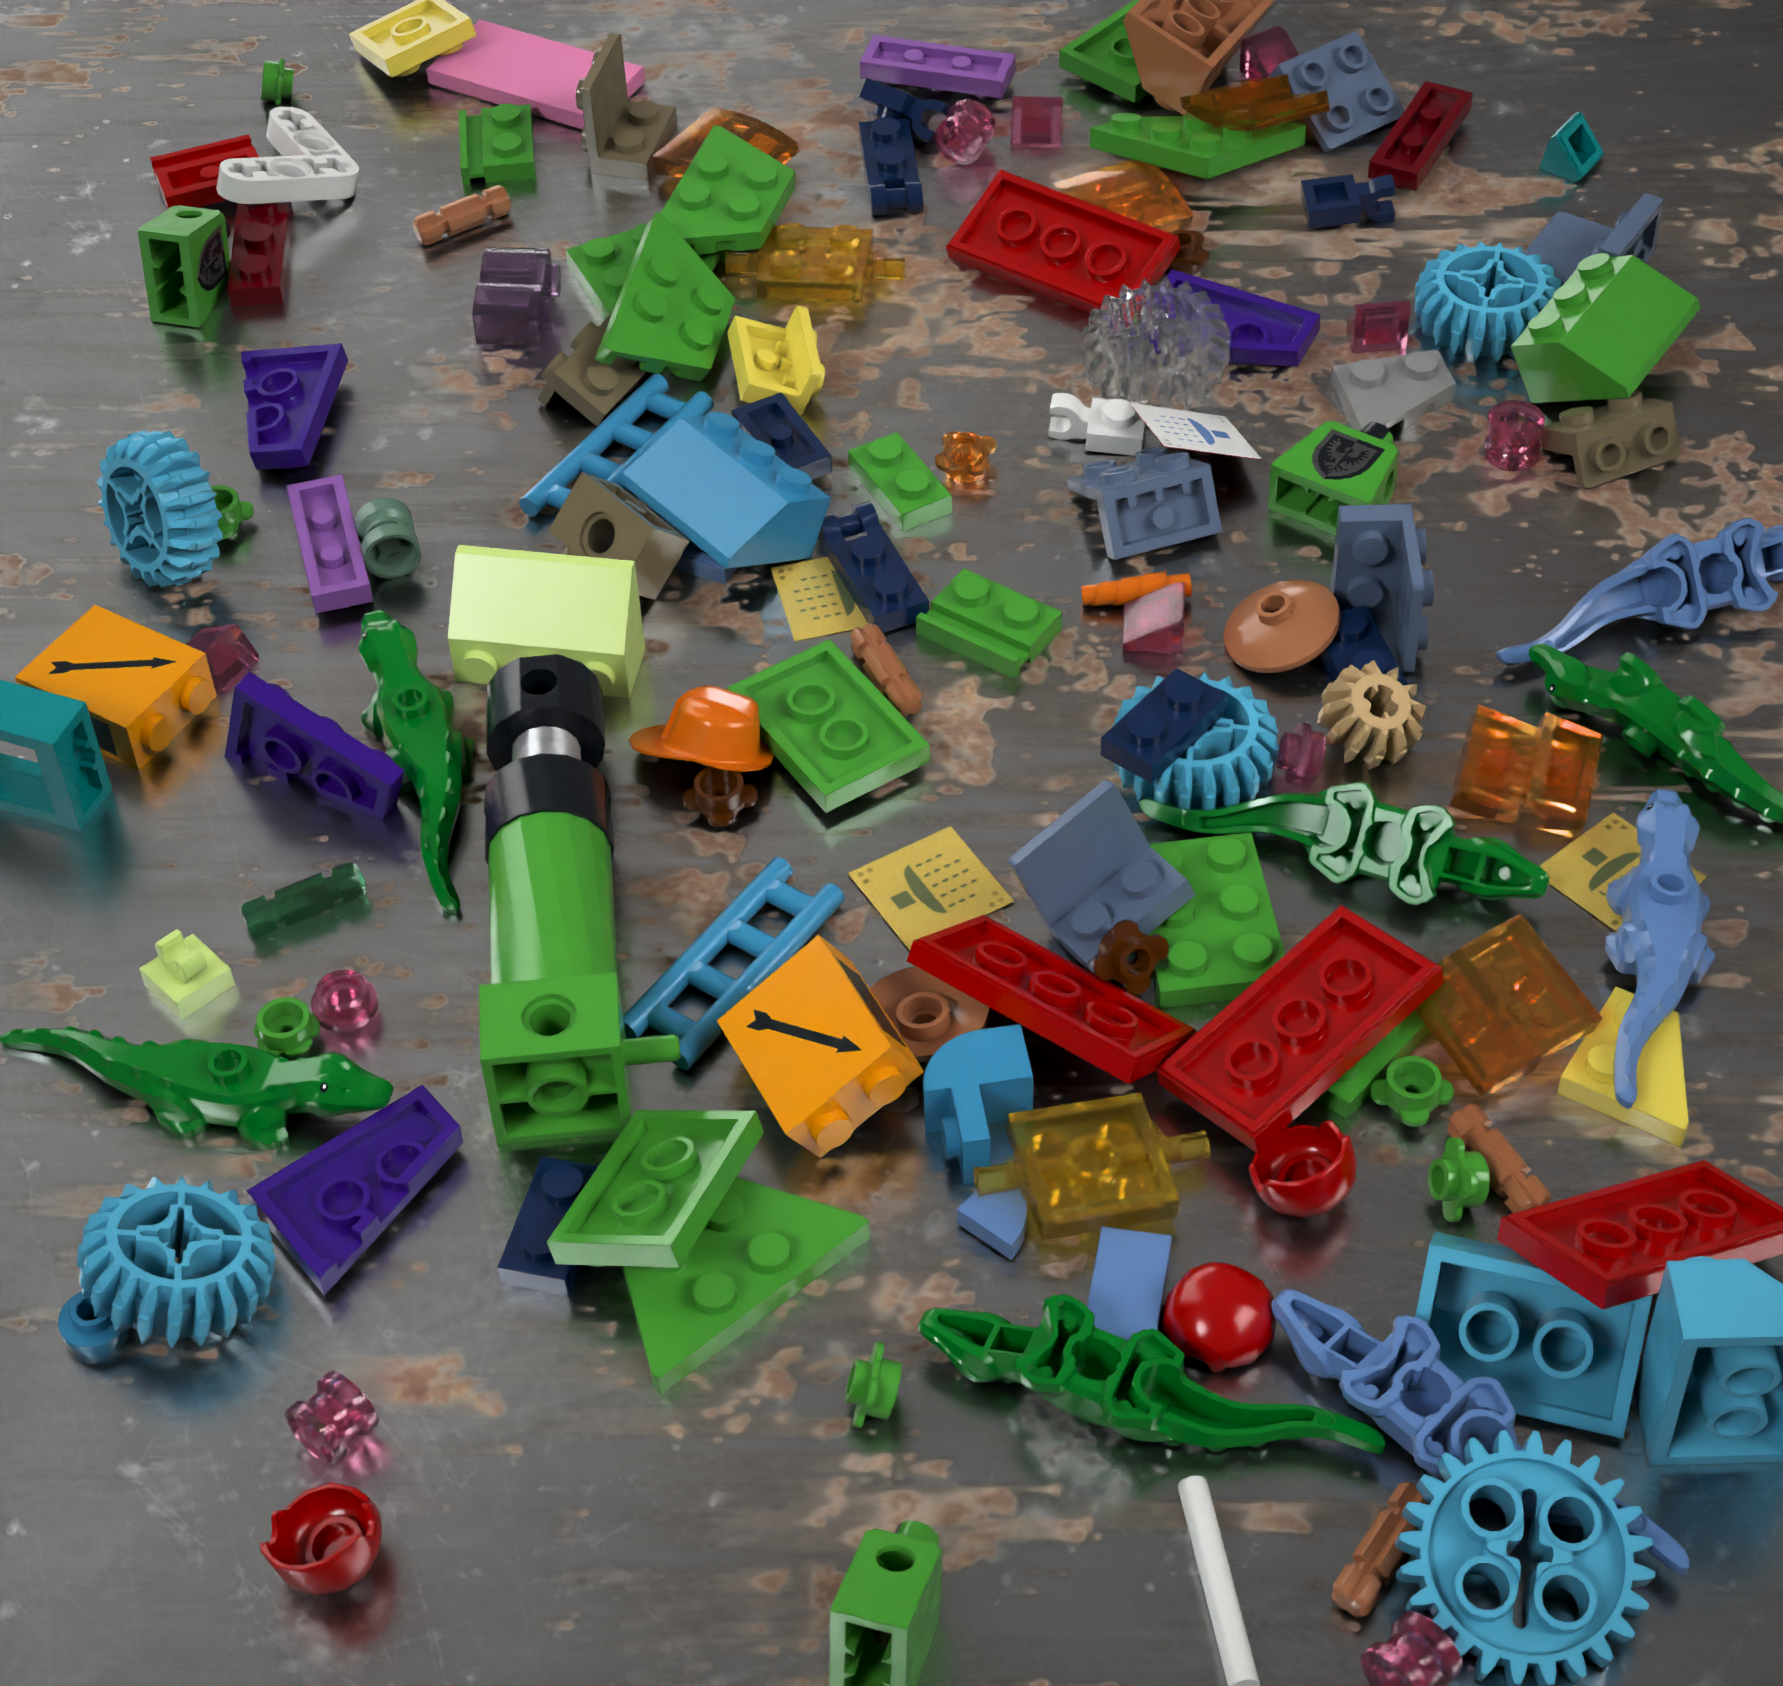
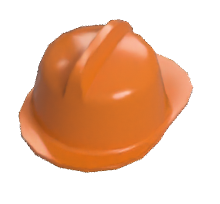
M703 685L688 690L677 699L667 724L643 728L632 733L628 739L631 748L642 754L693 761L727 771L748 772L761 770L770 766L774 758L773 753L760 740V718L757 702L750 697L717 686Z

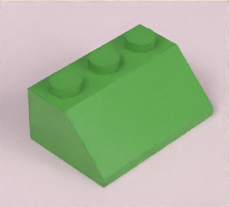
M1598 253L1583 259L1577 265L1574 273L1562 287L1553 293L1551 300L1537 316L1528 322V327L1511 345L1531 403L1629 398L1700 310L1698 298L1634 255L1610 257L1606 253Z

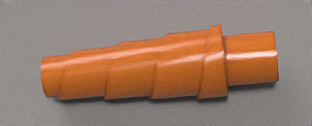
M1166 570L1164 572L1145 573L1142 576L1124 577L1121 580L1103 581L1099 584L1081 586L1083 606L1090 605L1091 607L1111 604L1113 606L1154 603L1161 605L1169 604V599L1192 596L1190 573L1166 575Z

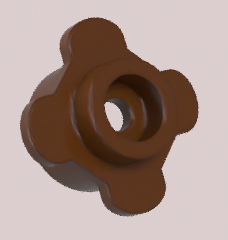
M1184 229L1169 232L1179 236L1181 249L1165 271V274L1168 275L1171 269L1189 275L1196 274L1201 266L1208 263L1210 253L1202 247L1204 243L1203 234L1198 231Z
M710 766L704 768L696 775L694 788L686 790L683 794L684 807L690 811L697 810L709 819V823L715 827L730 825L741 809L755 805L758 800L756 788L752 785H744L743 776L740 772L727 771Z
M1121 920L1102 938L1098 947V956L1094 961V971L1104 981L1115 979L1123 983L1125 990L1132 995L1142 994L1151 985L1150 975L1157 962L1166 958L1169 951L1168 942L1159 934L1149 936L1141 932L1138 925L1132 920ZM1131 952H1135V960L1128 963L1126 960Z

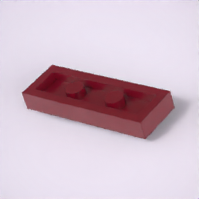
M1425 81L1370 159L1368 179L1392 174L1395 188L1417 191L1470 112L1473 93Z
M292 202L237 203L227 287L231 307L284 304L293 215Z

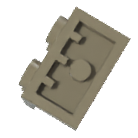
M610 33L601 50L595 51L592 67L586 78H581L577 85L576 105L578 109L583 110L584 126L581 135L583 152H588L590 174L648 181L677 125L676 106L660 105L646 100L638 102L628 101L621 34Z

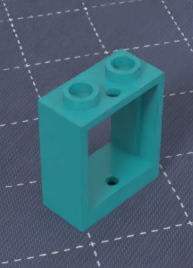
M0 679V740L35 750L38 760L37 763L0 753V809L81 832L112 790L86 702Z

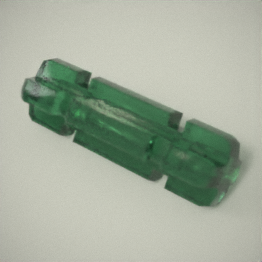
M347 862L330 869L331 876L324 878L322 873H318L274 890V897L266 900L263 894L243 902L240 905V910L247 931L252 937L259 938L277 931L276 924L284 921L287 927L334 909L335 905L333 902L341 899L342 904L345 905L363 898L367 894V888L360 868L355 862Z

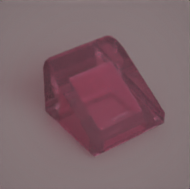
M1275 26L1242 40L1239 71L1261 87L1278 64L1299 56L1286 31L1281 26Z
M1013 96L1010 146L1061 147L1063 97Z
M1410 301L1355 304L1346 326V334L1352 353L1406 349L1411 309Z
M1185 582L1170 584L1124 603L1123 651L1183 652Z
M238 624L203 628L186 643V645L206 653L215 691L220 693L229 691L259 661V654Z

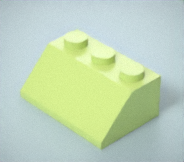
M458 545L454 560L448 627V643L455 681L488 684L497 670L517 658L558 654L579 661L597 676L603 690V696L630 698L645 652L635 561Z

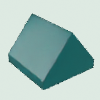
M1581 111L1574 113L1550 137L1539 169L1576 182L1581 180L1605 155Z

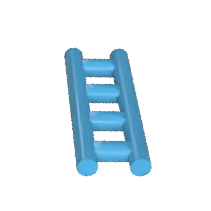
M653 374L519 500L521 509L532 517L536 516L547 505L560 510L571 492L566 487L581 472L619 484L628 491L620 483L622 472L680 418L705 416L714 406L712 398L702 391L697 392L687 403L665 394L669 389L667 380L660 374ZM646 411L669 419L655 433L632 425ZM614 441L637 450L622 465L599 456Z
M774 857L623 1015L626 1039L640 1037L648 1027L664 1035L675 1034L679 1037L680 1059L672 1063L682 1070H688L723 1033L717 1020L798 952L845 901L842 890L835 884L826 883L812 897L785 883L793 875L792 867L783 858ZM766 902L795 916L775 938L747 924ZM728 943L757 957L737 979L708 965ZM689 984L717 999L697 1022L668 1007Z

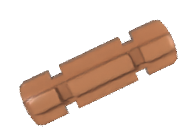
M495 185L482 190L483 195L481 196L475 193L441 206L438 213L431 210L416 216L413 229L418 240L423 245H430L442 240L441 235L446 234L450 237L486 223L485 218L487 217L494 220L508 214L512 205L505 188L501 185Z
M868 623L863 628L856 627L850 634L852 639L851 649L857 659L864 663L862 667L874 686L904 718L909 714L920 712L923 705L920 701L922 692L911 678H908L910 676L909 672L892 646L885 642L887 638L881 629L872 623Z
M1468 1104L1461 1110H1455L1449 1116L1448 1134L1451 1137L1461 1138L1464 1142L1465 1150L1470 1149L1483 1155L1489 1169L1490 1186L1500 1197H1509L1504 1203L1512 1213L1550 1202L1552 1197L1549 1190L1537 1176H1527L1531 1171L1530 1167L1497 1128L1489 1129L1493 1122L1478 1105Z
M1406 1481L1398 1484L1386 1502L1389 1506L1388 1509L1379 1513L1351 1557L1354 1561L1352 1564L1345 1565L1333 1583V1602L1339 1608L1347 1610L1355 1617H1364L1370 1613L1381 1596L1378 1591L1380 1588L1388 1585L1408 1554L1395 1548V1540L1398 1535L1408 1531H1419L1417 1527L1401 1516L1407 1502H1419L1430 1505L1420 1495L1416 1485L1412 1482Z

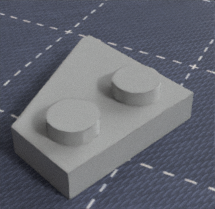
M1438 349L1415 351L1410 354L1372 360L1365 359L1332 366L1331 385L1351 427L1358 431H1361L1370 422L1381 423L1387 428L1396 424L1403 430L1419 421V418L1424 413L1434 412L1454 399L1456 383Z

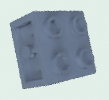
M1357 30L1278 64L1255 93L1265 110L1283 102L1287 107L1296 104L1325 153H1330L1396 123L1405 111Z
M1644 192L1630 211L1624 209L1620 213L1614 228L1559 211L1523 253L1526 256L1540 255L1541 264L1553 266L1554 276L1561 280V287L1577 269V265L1583 259L1594 254L1606 253L1610 257L1634 255L1646 263L1656 249L1664 199Z
M1164 446L1147 448L1135 453L1136 461L1116 465V460L1096 461L1082 466L1083 474L1067 478L1070 491L1097 501L1107 557L1116 560L1222 532L1211 465L1189 458V453L1169 452V447Z
M1411 504L1339 506L1330 591L1336 597L1340 610L1364 605L1368 609H1392L1401 672L1413 673L1415 671L1417 650H1426L1428 645V621L1426 614H1422V609L1424 606H1432L1434 599L1432 570H1422V565H1425L1427 556L1426 531L1424 528H1415Z
M1108 779L1102 781L1088 794L1079 799L1071 808L1037 836L1029 840L1008 860L1009 867L1052 936L1080 964L1095 975L1094 961L1098 956L1099 944L1104 935L1117 922L1125 919L1132 920L1138 925L1141 932L1148 935L1196 895L1188 880L1150 847L1118 788Z

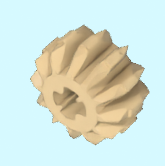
M1375 660L1365 664L1361 671L1350 665L1348 668L1343 669L1333 683L1330 682L1321 695L1323 707L1318 713L1316 724L1330 730L1326 735L1325 746L1341 745L1346 749L1344 751V763L1353 761L1358 755L1362 757L1368 770L1377 767L1382 760L1392 766L1400 761L1406 754L1407 749L1413 748L1420 739L1421 731L1423 730L1420 722L1425 717L1427 706L1413 700L1417 694L1418 684L1402 685L1397 681L1399 678V667L1389 670L1385 675L1381 673Z

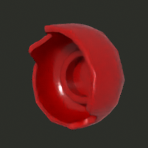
M1326 1120L1320 1127L1300 1124L1285 1128L1260 1152H1255L1253 1161L1249 1164L1248 1169L1258 1195L1271 1209L1280 1214L1305 1219L1326 1214L1347 1198L1356 1181L1357 1162L1351 1137L1349 1135L1344 1136L1332 1120Z
M1221 1262L1204 1263L1187 1271L1167 1295L1162 1305L1159 1330L1184 1353L1185 1357H1194L1205 1362L1212 1372L1217 1373L1225 1370L1227 1367L1230 1369L1252 1364L1270 1346L1275 1336L1277 1320L1271 1308V1302L1274 1300V1297L1261 1279L1236 1265Z
M329 1482L303 1491L284 1510H275L271 1515L272 1533L270 1542H262L259 1544L260 1552L270 1566L294 1591L320 1597L348 1590L366 1576L378 1555L382 1538L381 1514L375 1503L358 1488Z

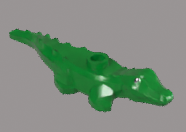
M382 609L365 613L361 623V638L358 643V649L367 670L375 678L378 690L374 693L370 705L363 711L360 717L362 729L375 741H383L386 748L385 753L392 758L396 765L405 770L400 794L415 791L420 798V845L428 878L443 910L449 914L458 915L461 904L450 878L447 860L450 841L461 806V777L472 773L475 758V742L473 739L465 737L461 730L453 728L451 722L454 714L453 695L449 691L428 681L417 667L418 650L412 630L396 619L394 620Z
M1538 643L1529 648L1528 655L1534 667L1542 670L1546 675L1544 680L1545 687L1556 706L1585 712L1588 715L1602 716L1607 722H1616L1625 728L1621 733L1622 737L1642 755L1650 758L1654 752H1657L1681 768L1687 777L1693 776L1705 783L1709 791L1719 792L1730 798L1736 807L1741 809L1747 807L1757 812L1760 819L1764 822H1777L1783 825V793L1772 787L1754 771L1737 753L1733 744L1721 736L1726 728L1724 721L1697 698L1686 695L1682 699L1666 688L1660 676L1637 656L1625 652L1619 658V668L1615 672L1587 666L1576 658L1544 643Z
M1364 781L1335 785L1328 790H1322L1318 793L1288 792L1272 794L1231 806L1208 810L1182 809L1169 803L1157 802L1152 798L1142 799L1139 803L1141 810L1147 816L1189 831L1213 835H1232L1250 832L1264 833L1292 839L1304 845L1309 854V862L1332 882L1343 884L1360 873L1387 881L1389 889L1398 898L1413 905L1430 902L1432 898L1436 897L1435 889L1439 887L1441 882L1454 884L1466 893L1481 899H1536L1545 895L1550 879L1545 870L1521 856L1513 847L1502 840L1491 837L1464 839L1455 836L1452 828L1456 826V823L1454 822L1453 815L1448 812L1447 808L1429 804L1414 806L1406 810L1380 803L1374 789L1371 788L1369 783Z
M67 1026L66 1028H17L9 1030L0 1036V1042L5 1048L52 1053L79 1063L105 1083L146 1102L153 1109L160 1126L186 1140L197 1137L205 1132L210 1124L237 1127L242 1139L256 1148L273 1150L283 1147L289 1142V1134L285 1128L289 1114L309 1112L318 1116L334 1117L348 1113L378 1110L387 1106L394 1091L393 1085L388 1080L364 1070L354 1061L337 1052L324 1053L307 1059L298 1058L292 1061L245 1045L213 1043L200 1039H181L165 1044H157L149 1040L139 1045L129 1043L121 1036H115L111 1039L103 1036L98 1030L92 1029L87 1031L76 1029L73 1026Z
M1052 1295L1049 1298H1045L1042 1305L1044 1316L1038 1328L1014 1325L1002 1316L989 1312H970L947 1308H931L926 1310L918 1324L920 1334L945 1353L959 1372L973 1382L1004 1381L1005 1383H1021L1058 1409L1087 1422L1113 1429L1121 1436L1133 1440L1167 1442L1171 1446L1189 1444L1206 1447L1213 1452H1220L1226 1448L1249 1445L1258 1448L1264 1446L1266 1442L1280 1439L1296 1441L1301 1438L1310 1437L1337 1441L1375 1454H1381L1385 1450L1384 1437L1376 1429L1327 1409L1300 1404L1240 1403L1215 1394L1187 1378L1183 1371L1184 1353L1160 1331L1153 1328L1149 1330L1143 1329L1133 1333L1129 1340H1125L1096 1328L1094 1324L1095 1314L1085 1304L1069 1295Z

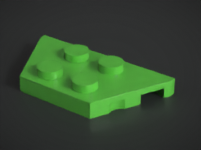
M714 125L660 214L670 222L689 245L693 244L697 255L716 253L721 250L745 251L761 249L795 190V171L725 128Z
M656 212L646 225L595 360L609 365L617 357L639 361L641 371L657 374L669 372L678 378L701 382L712 368L736 299L670 222L659 212Z
M736 1177L680 1268L656 1269L652 1267L622 1266L629 1296L633 1303L641 1342H643L653 1388L662 1395L869 1240V1221L862 1215Z

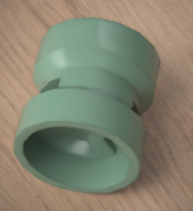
M394 498L374 499L363 505L357 512L355 527L358 539L362 544L361 550L365 567L371 574L386 579L403 577L412 572L419 564L421 550L418 537L414 533L415 529L410 509L405 503Z

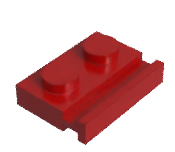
M249 134L150 157L167 209L178 205L202 208L207 205L227 201L216 190L221 162L233 158L258 157L255 147L252 146Z

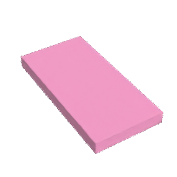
M479 20L473 25L477 36L463 42V47L460 50L449 55L439 56L426 68L429 84L498 105L531 104L532 115L583 129V110L577 108L576 90L579 80L586 78L591 69L595 52ZM624 61L629 98L645 82L644 67Z

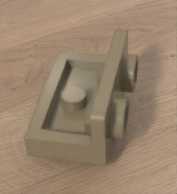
M612 313L599 326L590 321L571 343L570 346L575 351L569 357L560 352L545 368L540 377L547 384L537 398L541 404L547 406L559 394L594 425L598 426L649 373L641 371L639 361L617 357L611 365L595 360Z
M1635 390L1629 398L1607 399L1608 405L1596 409L1592 407H1577L1563 411L1559 414L1560 421L1539 428L1543 450L1573 456L1578 485L1584 488H1591L1678 458L1681 453L1672 402L1642 397L1641 391Z

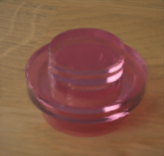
M1298 722L1292 733L1284 732L1279 741V756L1276 766L1278 769L1285 770V781L1287 783L1298 785L1302 780L1314 782L1317 779L1325 752L1324 733L1312 731L1311 725L1308 723Z
M337 970L324 976L318 982L311 1000L313 1015L319 1021L320 1026L334 1032L353 1031L366 1025L375 1016L379 1004L374 986L363 975L353 970Z

